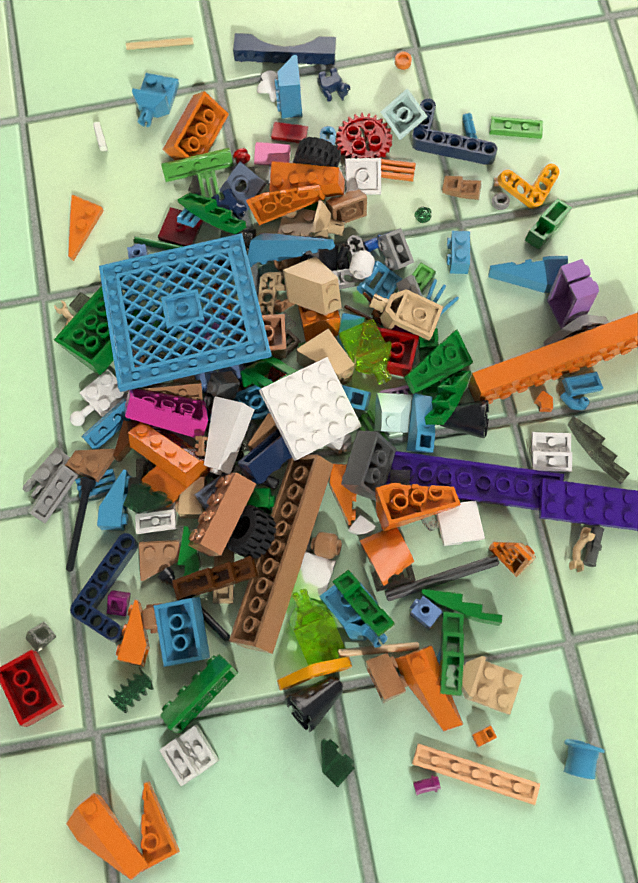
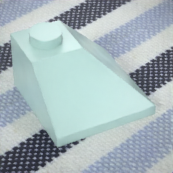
M409 89L403 91L381 111V114L399 140L428 117Z
M376 393L374 431L409 433L413 395Z

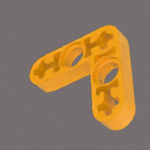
M548 164L541 170L533 186L511 170L501 172L497 177V182L503 189L527 207L536 209L543 204L557 180L559 169L555 164ZM549 170H551V176L546 178L550 172ZM539 182L545 184V190L540 189ZM517 185L523 187V194L518 192Z
M350 657L319 662L277 680L279 690L283 691L315 677L341 672L353 666Z

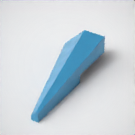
M262 232L251 240L248 260L250 267L257 262L263 265L267 264V261L270 260L281 261L299 257L310 250L312 254L317 253L318 249L331 250L335 247L333 239Z

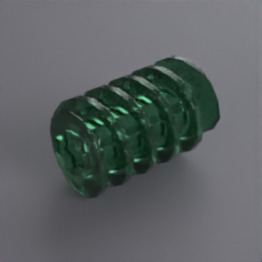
M139 667L140 675L135 672L132 673L134 680L126 678L127 686L120 684V692L116 689L113 690L114 698L108 695L112 703L124 713L129 711L127 705L130 707L135 706L133 699L140 702V694L148 695L146 688L154 689L153 681L141 667Z

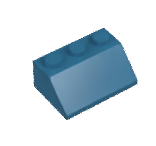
M293 55L277 71L278 79H275L278 112H281L282 119L302 117L297 55Z
M200 597L154 605L164 667L210 658Z

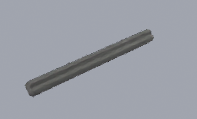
M492 555L386 590L385 596L388 601L420 592L422 589H429L499 565V560L496 555Z

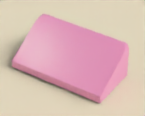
M256 142L254 164L271 166L272 161L289 163L291 155L290 145Z

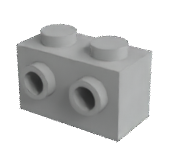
M401 228L377 238L378 247L385 257V265L391 271L414 263Z

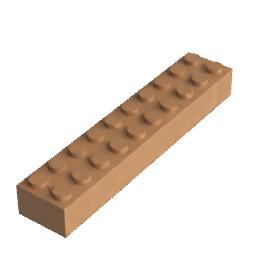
M306 455L296 461L290 458L271 513V516L274 518L273 521L276 522L275 538L264 555L261 554V557L258 559L256 558L255 565L258 576L249 579L229 639L230 642L241 647L273 654L334 465L319 455Z

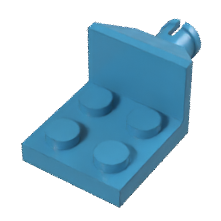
M146 73L141 89H132L136 107L140 112L138 123L141 126L145 127L147 122L146 127H150L153 117L160 118L170 114L179 86V79Z
M335 585L319 596L321 601L343 626L351 641H365L369 639L375 648L381 646L378 642L379 640L383 644L387 641L388 637L384 633L378 637L364 623Z

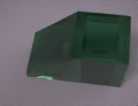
M140 482V484L131 485L123 506L138 514H143L171 505L173 500L167 498L168 495L158 490L154 491L151 489V485Z
M323 738L321 741L322 773L338 788L355 769L352 766L354 761L346 753L342 756L337 751L339 746L331 738L328 741Z

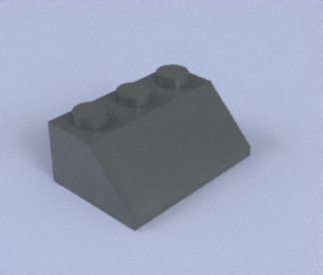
M358 431L341 484L352 493L376 501L375 488L386 485L396 448L377 431Z

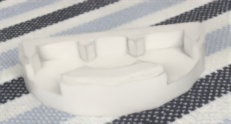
M95 122L93 127L100 151H108L100 122Z

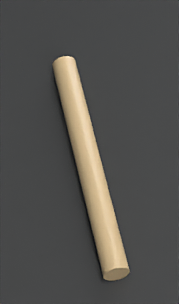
M193 37L126 43L127 50L181 46L192 45L194 42Z
M419 643L381 645L378 648L367 646L338 649V657L419 650Z

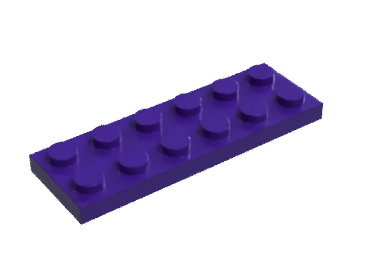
M542 479L540 480L539 518L638 531V491Z

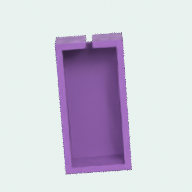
M583 259L560 267L547 299L560 329L576 318L588 314L599 292L598 284L596 281H593L592 277H589L591 275L588 265H585Z

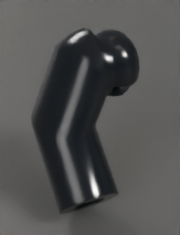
M345 243L342 244L336 258L339 270L349 269L350 266L347 255L351 247Z

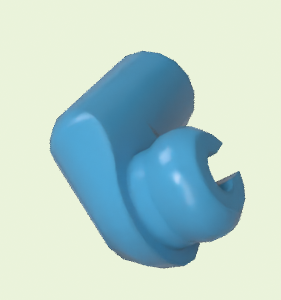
M566 392L560 396L563 402L572 410H584L589 405L587 397L574 399L573 397H568Z

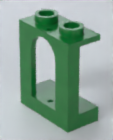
M274 356L261 359L241 371L243 387L253 383L262 389L274 383L264 377L273 371V367L286 374L280 379L297 372V370Z

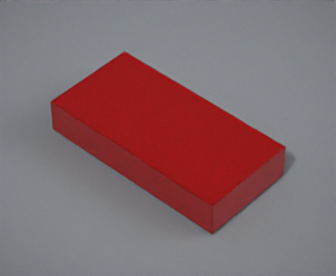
M274 122L271 139L299 143L303 138H307L308 126Z

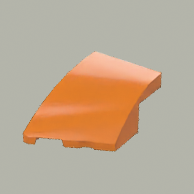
M158 466L141 479L166 507H170L180 497V494L189 487L180 483ZM208 467L190 485H192L200 477H205L210 472L211 468Z
M397 528L387 531L382 530L359 540L383 586L388 584V579L393 574L399 575L404 568L414 562L410 550Z

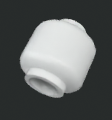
M358 251L351 258L349 270L357 279L369 277L373 272L375 259L368 251Z

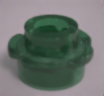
M420 207L414 216L419 223H426L431 219L432 211L430 208Z

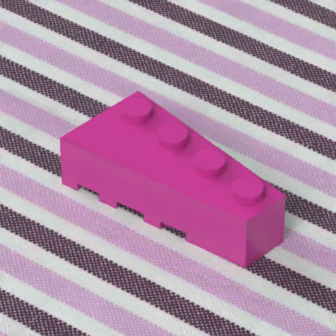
M131 389L128 391L124 407L126 418L193 438L195 436H204L208 423L205 401L141 389Z

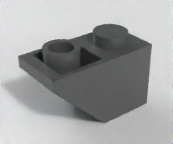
M232 371L211 373L210 380L207 383V391L203 398L210 414H212L215 397L233 400L236 397L240 382Z

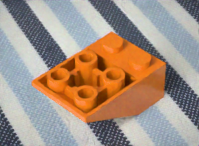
M298 305L306 342L327 329L330 330L333 336H338L341 324L338 310L324 315Z

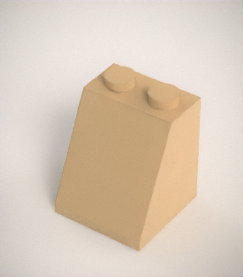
M316 256L283 270L289 302L324 315L342 308L338 277Z
M329 329L297 348V363L304 368L328 357L340 384L345 385L352 380L355 364Z

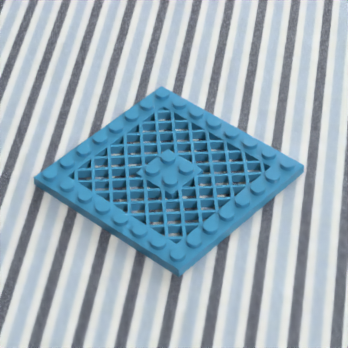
M242 233L99 266L115 372L120 392L272 357ZM219 260L224 261L222 266L217 265ZM201 264L206 265L204 270L199 269ZM183 268L188 269L186 274L181 273ZM212 269L217 271L214 276L209 274ZM165 272L170 273L167 279L162 277ZM194 273L199 275L196 280L191 278ZM223 274L228 276L225 281L220 279ZM148 276L152 277L149 283L144 281ZM176 277L181 279L178 284L173 282ZM205 278L210 280L207 285L201 283ZM233 279L235 282V286L230 284L233 281ZM130 280L134 282L131 287L126 285ZM158 281L163 283L160 288L155 286ZM187 282L192 284L189 289L183 287ZM215 283L221 285L218 290L212 288ZM140 285L145 287L142 292L137 291ZM169 286L174 288L171 293L165 291ZM197 287L202 289L200 294L198 292ZM226 288L231 290L228 296L223 294ZM150 291L155 292L152 298L147 296ZM208 293L213 295L210 300L204 298ZM135 295L137 298L133 302L130 301L129 298ZM236 295H238L239 301L234 299ZM218 298L224 300L221 305L215 303ZM142 300L148 302L144 307L139 305ZM201 302L206 304L203 309L201 306ZM230 303L235 305L232 311L226 308ZM153 305L158 307L155 312L150 311ZM211 307L217 310L213 315L208 313ZM135 309L140 311L136 317L131 315ZM240 309L242 312V316L237 314ZM163 311H164V316H165V318H163V317L160 316ZM222 313L228 315L225 320L219 318ZM145 315L150 317L147 322L142 321ZM204 317L207 318V319H209V321L206 323V325H204V323H205ZM233 318L239 321L236 326L230 324ZM156 320L161 322L157 328L152 326ZM214 323L220 325L217 330L211 328ZM137 325L142 326L139 332L134 330ZM243 325H245L246 332L241 330ZM165 327H167L169 333L163 331ZM196 327L202 329L198 335L193 333ZM225 328L231 330L228 336L222 334ZM148 330L153 332L149 338L144 336ZM177 331L183 333L179 339L173 337ZM207 332L212 335L209 341L203 338ZM130 334L133 335V336H135L132 341H131ZM236 334L243 336L239 342L233 339ZM158 336L164 338L161 343L155 341ZM188 337L194 339L190 345L185 343ZM218 338L223 340L220 346L214 344ZM140 340L145 342L141 348L136 346ZM169 341L175 343L171 349L166 347ZM199 342L205 345L202 350L195 348ZM151 345L156 347L153 353L147 351ZM180 347L186 349L182 355L177 353ZM162 351L167 353L163 359L158 357ZM143 355L148 357L144 364L139 361Z

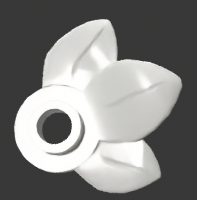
M266 71L261 74L263 81L258 84L257 93H269L271 102L277 100L275 79H278V73Z

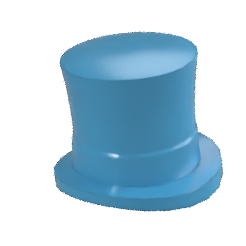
M566 739L564 744L568 746V756L563 771L573 776L595 780L599 753H605V750L580 740Z

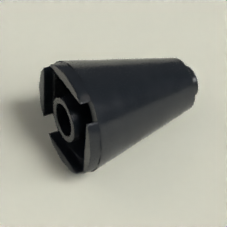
M488 400L458 404L444 425L440 426L475 437L485 438L489 424Z
M330 676L285 698L287 707L292 706L293 712L291 714L305 730L309 728V732H312L342 695L343 684L337 677L333 678Z

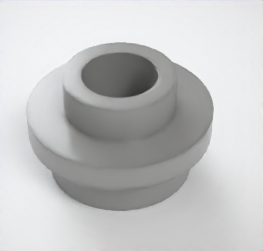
M500 192L493 196L492 205L495 209L505 210L509 206L510 199L507 194Z

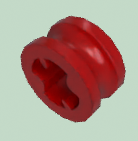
M240 148L233 153V158L237 165L239 162L246 164L251 158L246 148Z

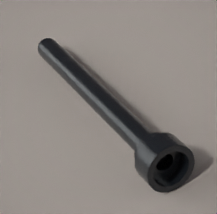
M81 478L79 486H81L82 494L66 564L68 572L74 569L89 495L96 486V481L92 479Z
M167 567L157 578L163 584L166 583L174 589L172 580L176 578L175 572L170 567ZM202 607L204 621L225 642L229 641L230 635Z

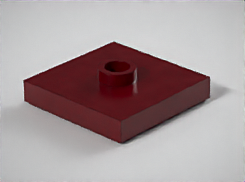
M170 207L159 232L158 240L180 246L192 245L196 241L203 220L200 219L194 227L178 223L177 217L183 210Z

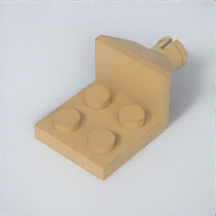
M319 201L316 211L299 209L282 216L278 234L317 236L328 239V235L331 233L343 236L345 221L331 219L330 211L323 201Z
M407 289L391 294L389 299L375 293L369 305L370 308H374L382 313L380 319L385 329L392 330L394 325L427 340L431 339L443 310V306Z
M484 656L466 662L463 666L462 682L464 697L467 700L510 715L522 674L486 662V657Z

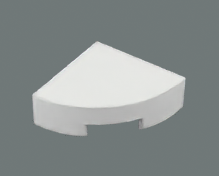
M360 515L348 531L355 535H362L372 532L376 526Z

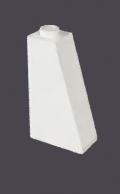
M220 397L214 398L204 465L211 468V473L219 476L222 473H231L252 418L253 408L241 402Z

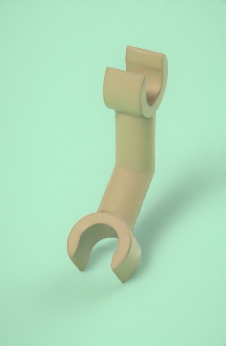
M61 300L63 308L58 309L55 305L54 308L58 314H62L67 319V325L74 316L69 312L66 303Z
M587 527L581 530L580 539L573 547L572 561L569 563V569L572 570L577 567V573L584 570V564L581 560L582 548L588 541L590 542L595 538V534L590 533L591 529Z

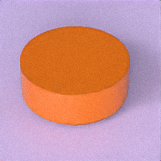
M400 52L395 56V66L398 69L405 70L411 66L412 57L409 53Z

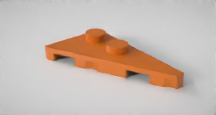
M74 195L71 197L68 256L73 261L104 211L101 206Z
M150 781L144 783L142 791L144 814H142L141 824L143 836L141 849H143V857L149 864L143 871L180 852Z

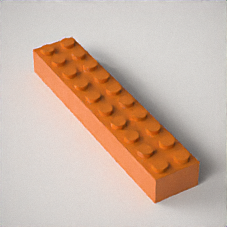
M638 312L473 372L468 388L474 401L488 400L489 404H491L493 400L498 398L501 400L506 399L512 393H522L528 390V387L534 385L535 387L541 386L547 380H557L563 374H574L582 367L587 366V368H590L601 360L609 361L615 355L620 353L625 355L631 352L632 349L638 347Z

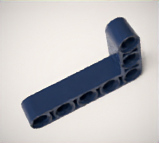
M430 98L421 101L420 106L428 117L413 129L412 147L415 150L484 165L494 163L497 154V145L495 143L432 130L436 103Z
M128 533L121 534L70 607V613L73 617L111 642H119L123 639V627L98 611L97 607L138 549L136 539ZM127 540H132L130 547H123ZM120 556V562L113 565L112 560ZM104 573H109L108 579L101 581V576ZM97 589V595L94 598H89V593ZM85 606V612L82 615H78V609ZM101 617V623L98 626H94V619ZM117 627V635L110 637V630Z

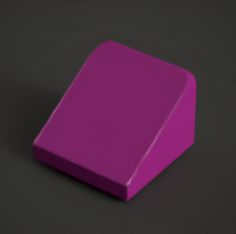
M112 590L108 594L107 614L126 617L131 593Z

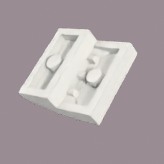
M531 432L532 470L572 472L571 433Z
M159 498L137 500L135 515L136 534L176 529V501L170 507H166Z
M476 501L461 502V505L436 514L443 546L459 545L464 542L485 539Z
M305 552L293 592L321 601L319 596L327 591L336 561Z
M198 725L193 726L159 750L180 786L185 785L219 761Z

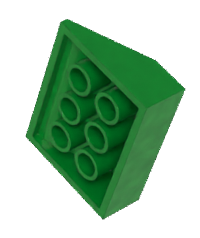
M102 286L54 339L57 344L98 375L103 374L114 361ZM135 309L131 315L136 317L140 311ZM145 316L142 319L144 322L148 321ZM137 325L134 330L139 332L142 326Z
M220 654L217 656L213 655L206 662L207 667L202 672L200 670L197 671L191 678L192 682L188 686L184 685L177 692L178 697L173 702L170 700L163 706V712L160 716L171 731L181 734L238 674Z

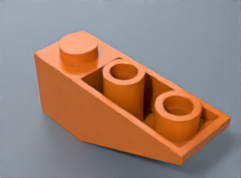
M334 464L330 475V489L347 525L351 526V520L355 521L356 509H352V501L356 502L357 494L350 492L341 484L347 464Z
M134 600V603L128 609V616L130 617L128 624H125L123 627L122 636L124 637L122 644H119L117 647L116 656H118L117 660L145 667L150 645L147 630L143 627L141 603L138 600Z

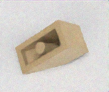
M205 477L197 479L180 494L179 500L176 501L175 510L180 518L199 519L201 513L205 511L194 496L195 493L207 485Z

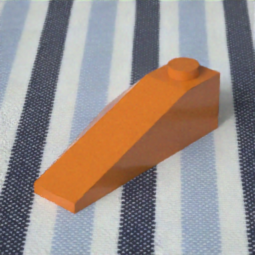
M320 185L265 192L247 199L246 202L258 224L261 225L325 199Z
M391 483L375 488L376 512L383 531L401 527L461 505L455 488L450 486H419V484L401 485V483Z
M493 542L488 548L516 577L536 559L532 548L528 545L525 546L523 543Z
M432 645L395 658L399 672L403 675L408 687L443 731L463 725L452 695L440 694V665Z
M93 793L75 809L66 823L78 842L130 880L149 866L101 795Z

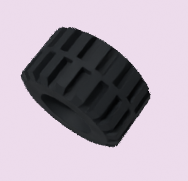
M307 137L299 142L293 163L338 167L341 160V152L335 145L325 139Z
M253 505L245 506L227 542V548L244 558L252 556L254 559H258L261 557V554L264 555L267 552V549L271 547L272 541H274V534L276 533L274 518Z

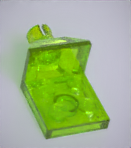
M374 319L339 333V338L349 358L355 364L354 368L357 372L368 375L374 374L378 385L384 384L383 380L387 383L392 379L387 369L392 344L390 341L385 343Z
M307 589L299 590L302 599L297 591L294 592L292 598L297 607L294 608L289 623L308 666L339 658L338 649H345V646L325 604L314 600L311 601Z

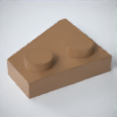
M115 449L75 450L65 466L79 475L99 482L115 459L113 457Z
M179 540L139 542L141 581L178 562Z

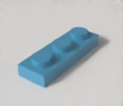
M123 398L81 436L93 450L99 449L119 431L123 420H131L125 417L124 407L126 399Z

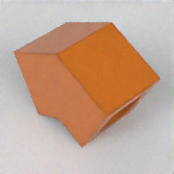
M542 391L534 403L539 406V412H552L553 397Z
M492 726L471 735L477 747L497 738Z

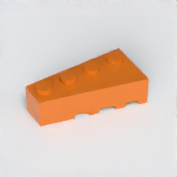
M276 161L271 163L269 192L320 185L325 197L344 195L345 179L339 167Z

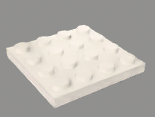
M328 357L259 390L294 461L362 427Z

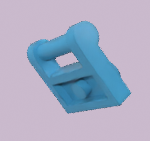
M375 261L371 276L366 277L363 282L359 283L357 291L361 294L366 292L371 298L376 293L383 298L389 299L397 288L396 283L401 281L402 278L381 262ZM380 272L382 274L381 278L373 289L370 288V283L376 274Z

